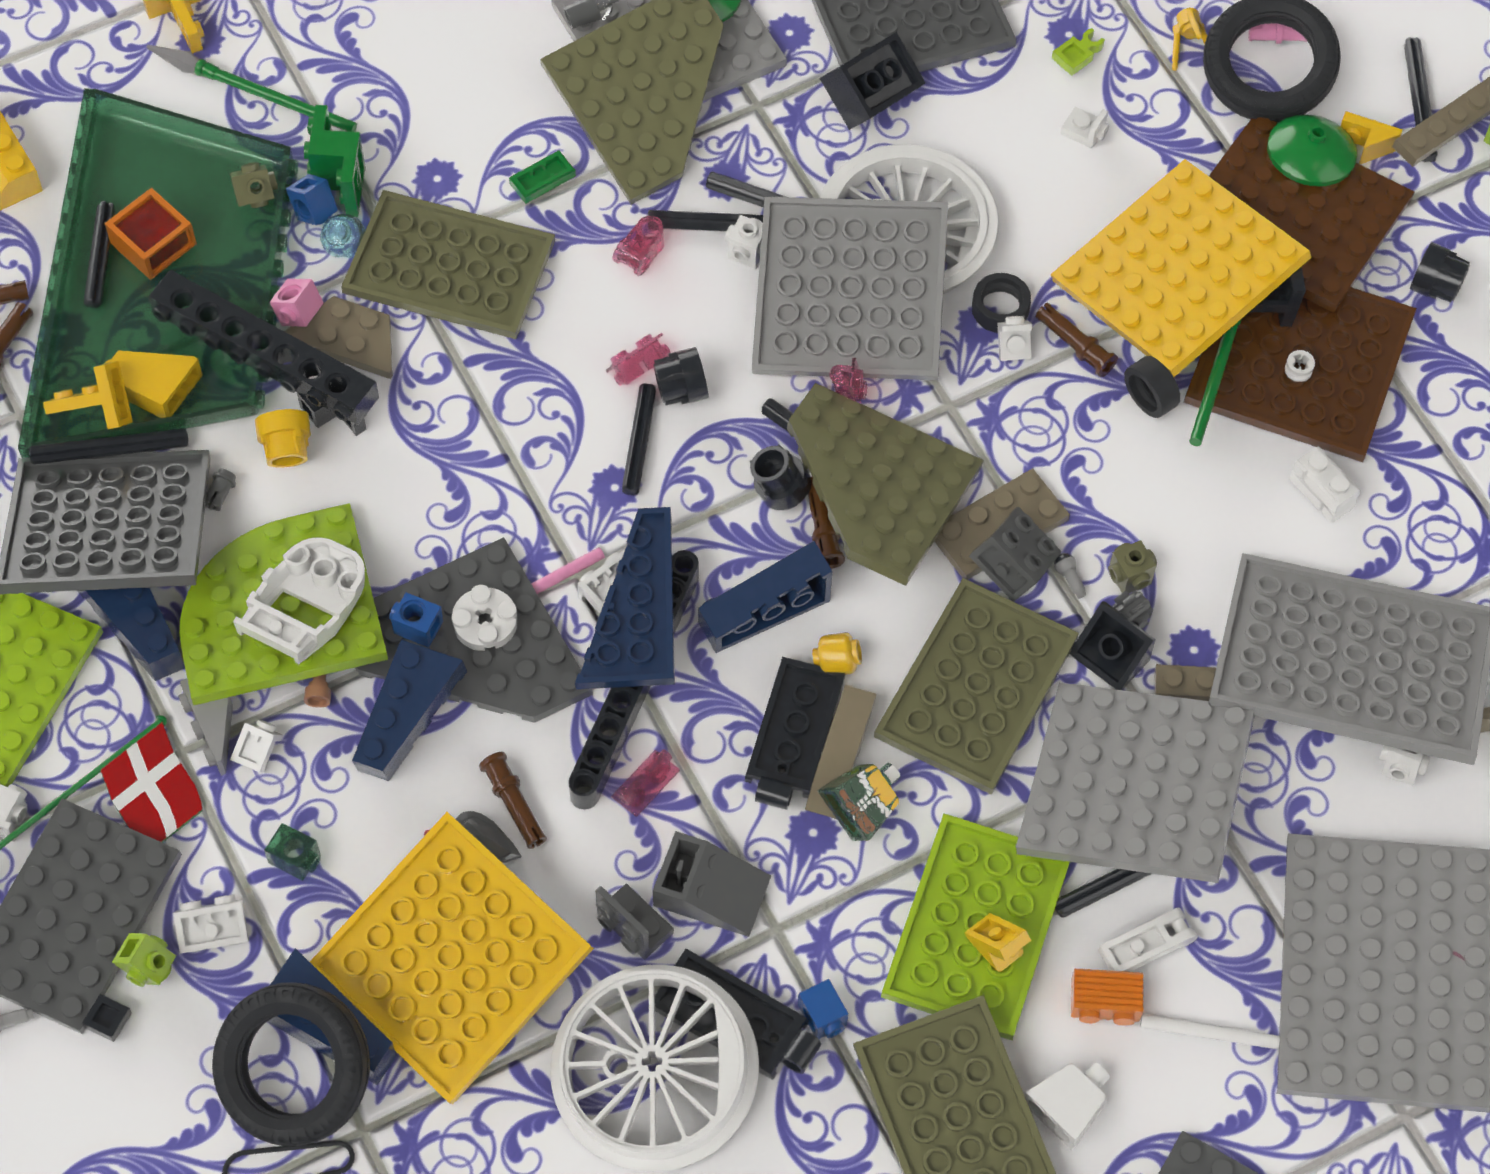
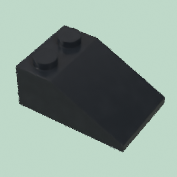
M897 32L819 78L849 130L871 119L926 84Z

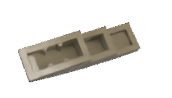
M848 685L844 686L805 810L836 819L818 791L822 792L823 795L829 791L832 797L834 791L830 792V789L835 780L841 778L843 785L846 786L844 784L846 779L842 778L841 775L847 771L851 779L852 775H849V770L854 768L857 757H859L877 696L876 693ZM838 796L835 799L832 797L835 804V800L838 798Z

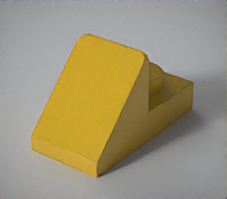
M1345 111L1340 125L1351 136L1355 144L1364 146L1359 164L1395 152L1396 150L1392 145L1401 136L1403 129Z
M991 913L965 932L967 939L998 972L1003 971L1023 955L1022 948L1031 941L1025 929Z

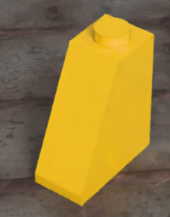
M118 350L112 359L105 362L119 361L128 402L167 422L203 376L199 360L194 356Z

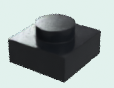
M99 994L82 1024L84 1028L114 1042L132 1012L129 1007Z

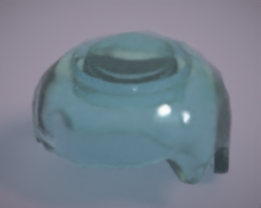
M348 213L334 215L324 223L320 233V242L326 253L335 258H353L366 228L358 218Z

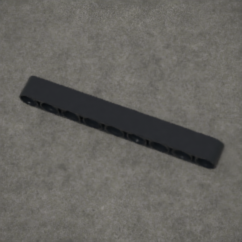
M688 550L678 551L672 556L673 594L679 596L673 599L674 634L699 579L698 558L693 552ZM681 568H688L691 571L683 573L679 572L678 570ZM651 686L615 687L610 689L569 778L570 800L578 809H591L599 801ZM620 702H626L630 704L626 708H618L615 706ZM606 730H615L617 732L614 736H605L602 733ZM597 757L605 760L603 763L597 765L589 762L591 759ZM580 786H589L592 788L589 792L580 793L577 791V788H579Z

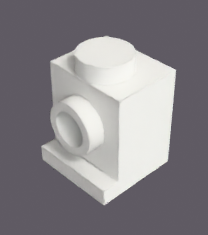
M0 784V837L2 838L12 833L15 827L24 821L27 814V804L25 802L27 792L16 785L11 784L9 787Z

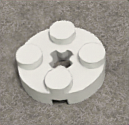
M477 585L471 591L461 596L453 608L452 624L457 638L465 646L477 651H485V648L494 646L496 649L507 644L514 636L517 629V609L512 599L504 592L495 588H488L485 585ZM490 614L493 620L491 623L487 621L483 622V624L478 623L479 615Z

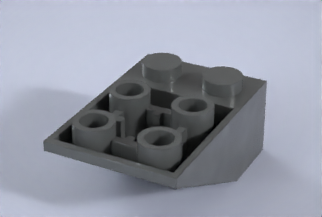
M675 831L653 888V906L750 937L771 875L706 840Z

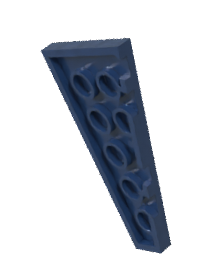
M671 507L638 509L626 541L627 546L623 557L619 560L616 568L613 584L610 585L597 620L591 645L585 653L583 667L580 674L578 673L575 681L576 690L675 684Z

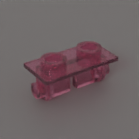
M663 333L654 338L651 334H648L635 343L637 349L629 354L624 349L610 359L613 364L607 368L606 372L608 373L614 369L616 374L613 377L616 383L621 386L622 384H630V382L645 373L639 364L643 361L648 371L651 370L654 360L665 358L671 353L666 344L661 345L658 341L663 336Z
M856 358L852 359L851 366L836 365L832 367L829 375L837 393L858 403H861V399H866L868 385L867 381L863 380L864 373L862 369H859Z
M662 749L661 752H657L654 750L611 797L637 817L676 776L680 769L670 762L672 756L668 751Z

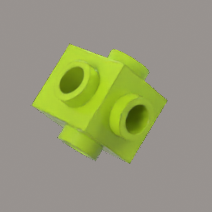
M129 933L112 963L127 973V980L137 986L144 987L145 984L160 985L169 976L172 970L171 965L176 955L167 949L168 944L157 936Z

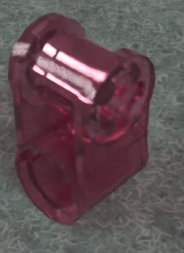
M655 216L642 217L630 233L619 242L614 250L612 260L615 263H623L630 267L637 276L643 275L664 247L662 221Z

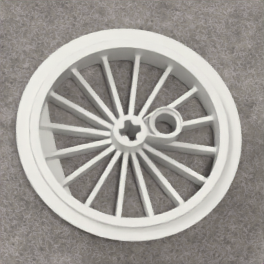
M911 144L878 147L863 152L844 163L829 178L819 198L845 199L849 196L852 199L871 200L855 189L869 181L881 198L873 200H891L877 177L892 173L896 177L899 201H905L901 173L921 174L913 201L919 200L926 177H932L944 183L927 201L938 202L950 188H953L963 197L948 204V215L968 206L970 207L968 219L948 220L947 231L964 229L966 231L964 238L947 234L946 245L958 247L960 250L957 257L946 250L945 261L953 267L945 271L943 294L959 286L984 264L996 241L998 213L994 198L986 183L966 163L941 150Z
M660 964L637 966L619 971L604 978L587 990L565 1016L554 1041L550 1064L551 1086L556 1106L564 1123L575 1138L599 1158L622 1168L643 1172L670 1171L691 1165L709 1156L725 1144L739 1128L751 1107L759 1074L758 1049L753 1030L743 1010L733 997L717 983L702 974L682 967ZM649 986V1045L625 994L626 991ZM655 986L678 988L655 1045ZM684 992H690L703 999L705 1003L664 1045ZM620 994L643 1048L616 1025L600 1007ZM711 1007L715 1009L717 1030L671 1050ZM596 1013L637 1053L584 1034L581 1031L591 1016ZM718 1038L719 1057L674 1058ZM578 1039L609 1050L602 1061L572 1062ZM655 1057L660 1065H656V1071L650 1072L646 1065L650 1064L651 1058ZM616 1058H623L627 1060V1069L619 1074L611 1073L609 1071L611 1062ZM719 1064V1082L715 1083L673 1066ZM603 1069L607 1079L575 1093L572 1083V1070ZM669 1073L718 1091L716 1115L710 1114ZM666 1079L709 1120V1123L696 1133L687 1136L663 1080ZM641 1081L619 1138H614L599 1129L597 1126ZM650 1082V1145L627 1143L625 1140L647 1085ZM627 1083L593 1120H590L580 1108L579 1100L614 1084ZM656 1083H659L682 1136L681 1140L664 1145H657Z

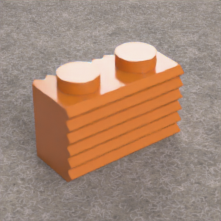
M1074 968L1071 977V1017H1078L1079 1021L1083 1023H1097L1103 1019L1113 1020L1115 1024L1122 1026L1139 1022L1143 1013L1144 974L1140 972Z

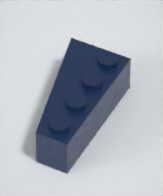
M150 588L77 590L83 599L85 598L92 606L96 614L111 628L115 636L126 645L130 653L154 681L185 669L178 646Z

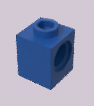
M307 174L286 188L295 215L299 221L320 225L325 223L329 216L338 211L327 179Z
M405 592L400 602H395L389 616L394 634L428 648L443 623L441 606ZM413 616L421 617L418 621H408Z
M830 979L798 993V1007L803 1016L809 1021L808 1025L814 1036L818 1039L826 1036L829 1039L845 1030L849 1013Z

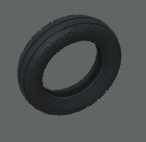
M1240 0L1225 10L1211 27L1203 52V65L1208 84L1216 97L1227 108L1247 119L1262 117L1275 122H1280L1292 116L1304 115L1319 105L1331 91L1337 79L1341 61L1339 40L1332 24L1317 7L1305 0ZM1274 23L1282 24L1298 31L1308 41L1314 57L1313 66L1305 79L1292 88L1278 92L1261 91L1245 84L1232 68L1230 51L1239 36L1252 27Z
M295 982L278 983L266 986L248 995L226 1017L214 1045L212 1058L213 1079L223 1107L230 1117L247 1133L262 1141L280 1146L308 1145L334 1134L350 1120L358 1109L369 1081V1048L357 1018L337 997L309 984ZM278 1015H296L309 1020L324 1033L333 1051L335 1071L332 1085L325 1098L315 1108L306 1113H287L270 1106L257 1093L249 1075L248 1055L251 1043L259 1029L270 1019Z

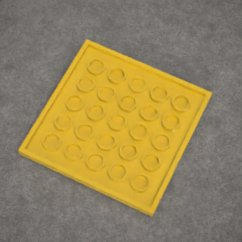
M1184 159L1050 275L1054 283L1144 355L1158 359L1175 377L1311 258L1309 249Z
M446 812L311 959L310 963L393 1043L394 1050L448 1103L453 1105L591 953L594 947L450 813Z

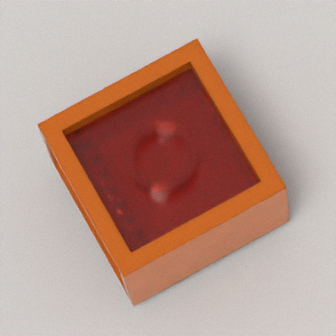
M152 187L104 223L110 243L150 280L197 244L192 224Z

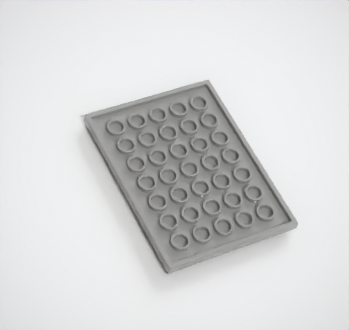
M1242 553L1208 704L1217 707L1230 708L1236 706L1246 710H1254V716L1474 765L1477 757L1490 670V607Z
M1288 834L1277 1094L1490 1112V849Z

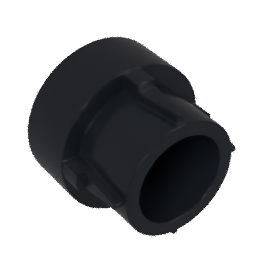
M1431 242L1415 273L1410 290L1433 299L1437 297L1448 302L1454 301L1468 273L1470 262L1458 257L1457 253L1450 251V249Z
M696 347L668 354V357L654 360L653 368L662 402L666 406L679 402L683 405L709 398L703 366Z
M780 444L763 448L749 461L750 471L754 477V488L763 502L771 509H791L800 504L808 495L811 488L809 472L799 458L790 454L788 450H784Z

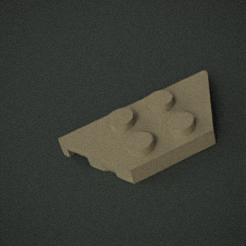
M333 296L324 302L306 327L291 326L285 330L286 333L342 363L388 379L393 377L391 321L388 314Z

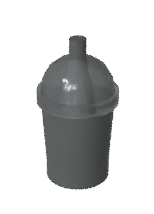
M578 0L563 7L569 26L571 29L598 20H605L612 12V4L619 0Z

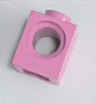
M287 279L271 299L270 304L281 326L306 327L324 302L312 279Z

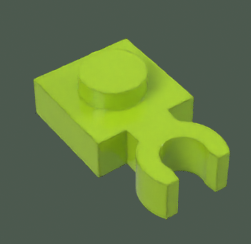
M1092 28L1084 32L1083 38L1080 41L1073 36L1052 52L1051 59L1073 76L1093 61L1094 53H1098L1103 49L1105 39L1102 37L1096 42L1091 41L1094 30Z

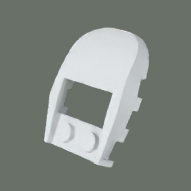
M309 538L295 544L283 555L284 560L275 569L269 567L261 576L263 582L256 592H251L246 600L248 610L242 619L236 616L233 621L238 634H246L294 658L298 664L337 634L363 591L365 567L362 558L355 551L327 538ZM282 592H285L333 617L324 626L320 624L314 629L270 606Z

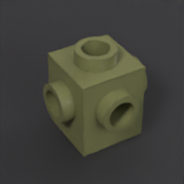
M259 162L247 163L241 166L240 171L230 173L239 207L251 204V208L262 207L269 204V199L274 198L273 190L278 189L274 171L268 172L265 164L259 166ZM259 182L257 187H250L252 183Z
M1141 540L1133 544L1124 543L1118 546L1112 553L1108 572L1112 581L1117 584L1122 593L1124 591L1131 593L1152 584L1157 560L1154 553L1150 549L1147 550Z

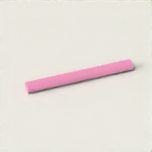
M598 547L531 584L536 593L539 594L604 559V553Z

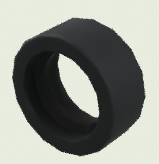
M993 273L985 276L977 283L973 292L972 314L976 322L984 329L998 333L997 323L1006 322L1005 318L1010 316H1024V321L1027 320L1031 306V292L1026 283L1019 277L1009 273ZM1005 292L1011 294L1019 301V308L1009 314H997L986 308L983 300L988 294Z
M1145 356L1128 367L1124 372V381L1129 394L1139 408L1153 418H1160L1180 403L1181 394L1178 384L1170 371L1158 359L1152 356Z

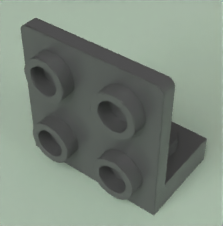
M1016 507L998 529L975 548L969 557L1014 602L1041 579L1061 554V550L1033 522L1029 515L1025 514L1020 507Z
M627 883L613 896L602 886L595 890L597 920L607 931L611 932L614 930L622 938L620 940L622 945L631 954L635 955L638 953L645 960L674 933V928Z

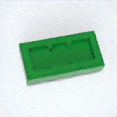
M558 150L509 177V184L523 202L527 204L576 177V170Z

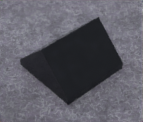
M1102 601L1073 645L1070 655L1116 690H1123L1150 661L1156 639L1108 603Z

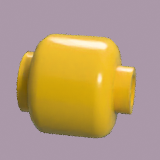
M848 632L824 635L818 641V648H813L812 650L814 665L820 666L824 672H840L848 675L856 671L857 665L862 664L860 642L858 639H853L852 635Z

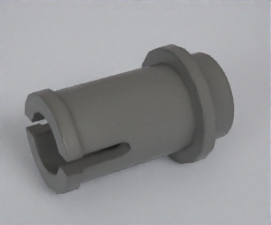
M222 468L218 472L213 473L212 478L214 480L206 497L205 506L210 508L211 504H213L212 510L214 511L221 510L230 489L236 486L235 474Z

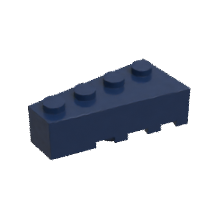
M813 541L718 597L704 602L698 608V623L715 653H718L830 602L833 571L817 544Z
M404 640L400 641L352 759L358 771L386 781L392 778L414 747V742L422 731L425 732L432 722V717L450 697L452 689L468 672L463 660Z
M295 948L270 985L287 982L309 984L319 987L341 1000L355 1015L363 1029L370 1055L369 1081L378 1085L396 1058L393 1043ZM284 1014L268 1021V1023L334 1060L333 1051L328 1039L309 1020L296 1015Z

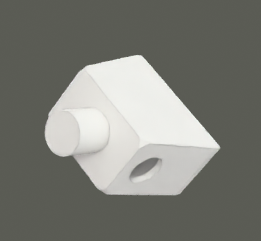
M1070 1063L1031 1088L1026 1093L1025 1098L1031 1112L1072 1150L1104 1107L1107 1097L1099 1088L1110 1079V1076L1098 1063H1094L1085 1073L1076 1065Z

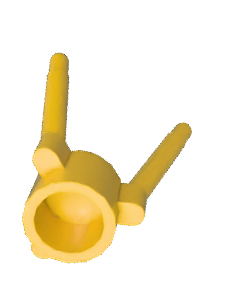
M1195 8L1181 10L1176 16L1177 24L1172 27L1174 33L1173 71L1178 69L1181 35L1186 39L1202 38L1204 44L1208 35L1204 23L1201 22L1200 14Z

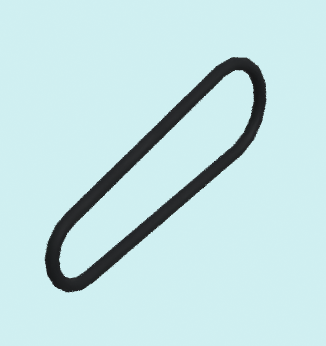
M340 1140L315 1142L302 1146L248 1149L231 1155L223 1166L222 1174H227L231 1162L243 1155L343 1146L350 1155L347 1165L337 1170L318 1173L342 1174L352 1167L355 1153L349 1143Z

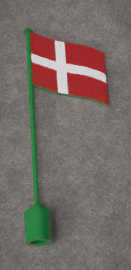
M164 715L156 716L157 720L1 840L0 850L58 806L61 799H67L100 772L111 801L127 827L162 843L203 811L196 786L175 755L164 728L167 725V718Z

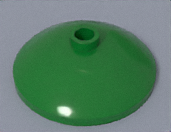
M1297 115L1280 121L1272 129L1267 142V152L1276 169L1289 179L1309 186H1329L1344 180L1352 172L1357 160V149L1351 136L1337 123L1316 115Z

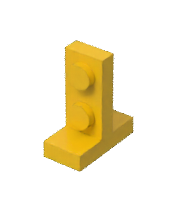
M143 0L149 19L172 12L191 53L203 50L200 39L204 37L202 26L199 20L193 21L191 17L194 16L191 4L202 0Z
M119 361L93 367L97 384L82 387V393L73 394L72 389L53 393L54 399L43 402L46 414L102 405L107 429L118 428L133 422Z

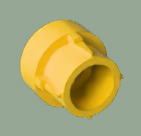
M282 409L270 411L256 417L257 441L264 446L268 466L284 468L297 466L308 461L307 447L309 446L308 438L311 436L309 415L306 411Z

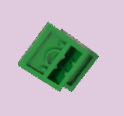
M315 105L314 116L308 118L307 125L310 141H305L304 159L308 160L307 174L327 179L331 190L340 191L339 202L344 204L346 216L359 217L366 169L360 132L332 131L327 105Z

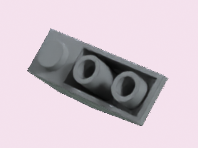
M186 678L180 681L183 693L178 695L185 713L192 711L195 720L190 723L197 740L204 738L208 746L203 749L209 766L213 767L216 765L222 776L226 774L233 711L231 697L193 706Z

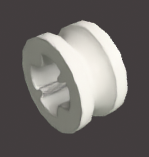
M1303 350L1292 352L1288 356L1285 365L1287 377L1296 382L1308 380L1315 366L1313 356ZM1296 362H1298L1299 366L1301 363H1303L1305 365V369L1301 370V367L1297 369L1294 367V365Z

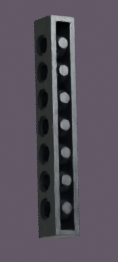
M171 269L148 296L152 313L158 320L164 323L168 321L176 325L185 335L190 337L196 336L203 340L209 348L216 351L219 349L227 353L236 363L241 365L247 364L254 368L260 376L278 381L287 391L292 393L298 392L305 396L311 404L329 409L342 421L349 420L358 425L379 399L375 380ZM311 376H318L314 379H309ZM337 390H344L341 393H334Z

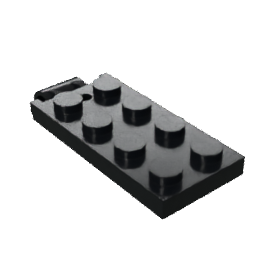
M782 656L745 776V782L752 783L753 778L759 780L755 802L788 810L793 789L803 791V797H809L843 687L845 673L824 672L818 665ZM785 769L786 772L781 773L778 770Z
M686 948L674 966L686 968L706 976L727 991L738 1003L746 1015L755 1036L759 1057V1072L774 1080L777 1075L775 1070L779 1063L782 1062L790 1070L798 1074H804L822 1045L816 1036L802 1030V1028L806 1029L809 1024L807 1018ZM661 986L655 994V1012L667 1018L678 988ZM685 991L673 1022L682 1027L705 1001ZM711 1007L689 1031L698 1037H702L717 1030L715 1009ZM771 1037H776L778 1041L771 1042L769 1039ZM718 1038L708 1042L718 1048Z

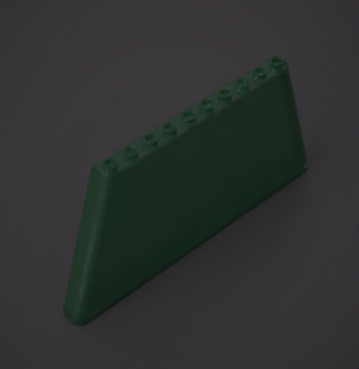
M84 88L19 438L18 450L21 458H30L29 447L182 428L189 429L258 415L259 409H264L265 391L262 390L263 382H268V379L260 376L254 368L247 364L241 365L236 363L227 353L219 349L216 351L209 348L203 340L196 336L190 337L185 335L176 325L168 321L164 323L158 320L152 313L148 296L171 269L276 327L277 316L273 311L270 301L280 289V286L277 285L278 278H283L284 261L281 260L282 252L286 253L288 244L287 234H284L285 227H290L291 210L288 209L289 202L291 201L286 188L292 185V177H297L298 160L293 159L291 147L99 89ZM259 162V166L265 164L267 171H274L278 189L273 190L274 198L269 199V204L262 207L251 208V204L239 207L230 173L240 171L241 166L247 163ZM259 182L252 183L250 187H257ZM152 187L192 224L197 244L150 280L110 243L102 304L98 309L86 307L84 295L97 206L101 201L113 203L115 206V216ZM118 350L194 356L199 360L203 376L171 417L159 418L128 402L133 422L118 428L107 429L102 405L52 414L45 413L43 402L54 399L53 393L72 389L73 394L82 393V387L96 385L97 381L93 367L102 365L107 360L112 359Z

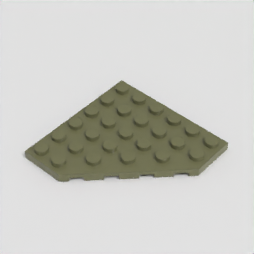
M651 0L540 59L541 66L631 205L683 177L687 156L691 148L697 120L701 112L707 84L723 32V23L708 0Z
M817 383L813 385L797 407L787 425L790 436L794 437L798 444L797 451L805 468L811 472L813 477L812 483L820 501L825 502L829 511L828 518L836 535H840L844 543L843 550L847 559L905 586L981 470L984 461Z

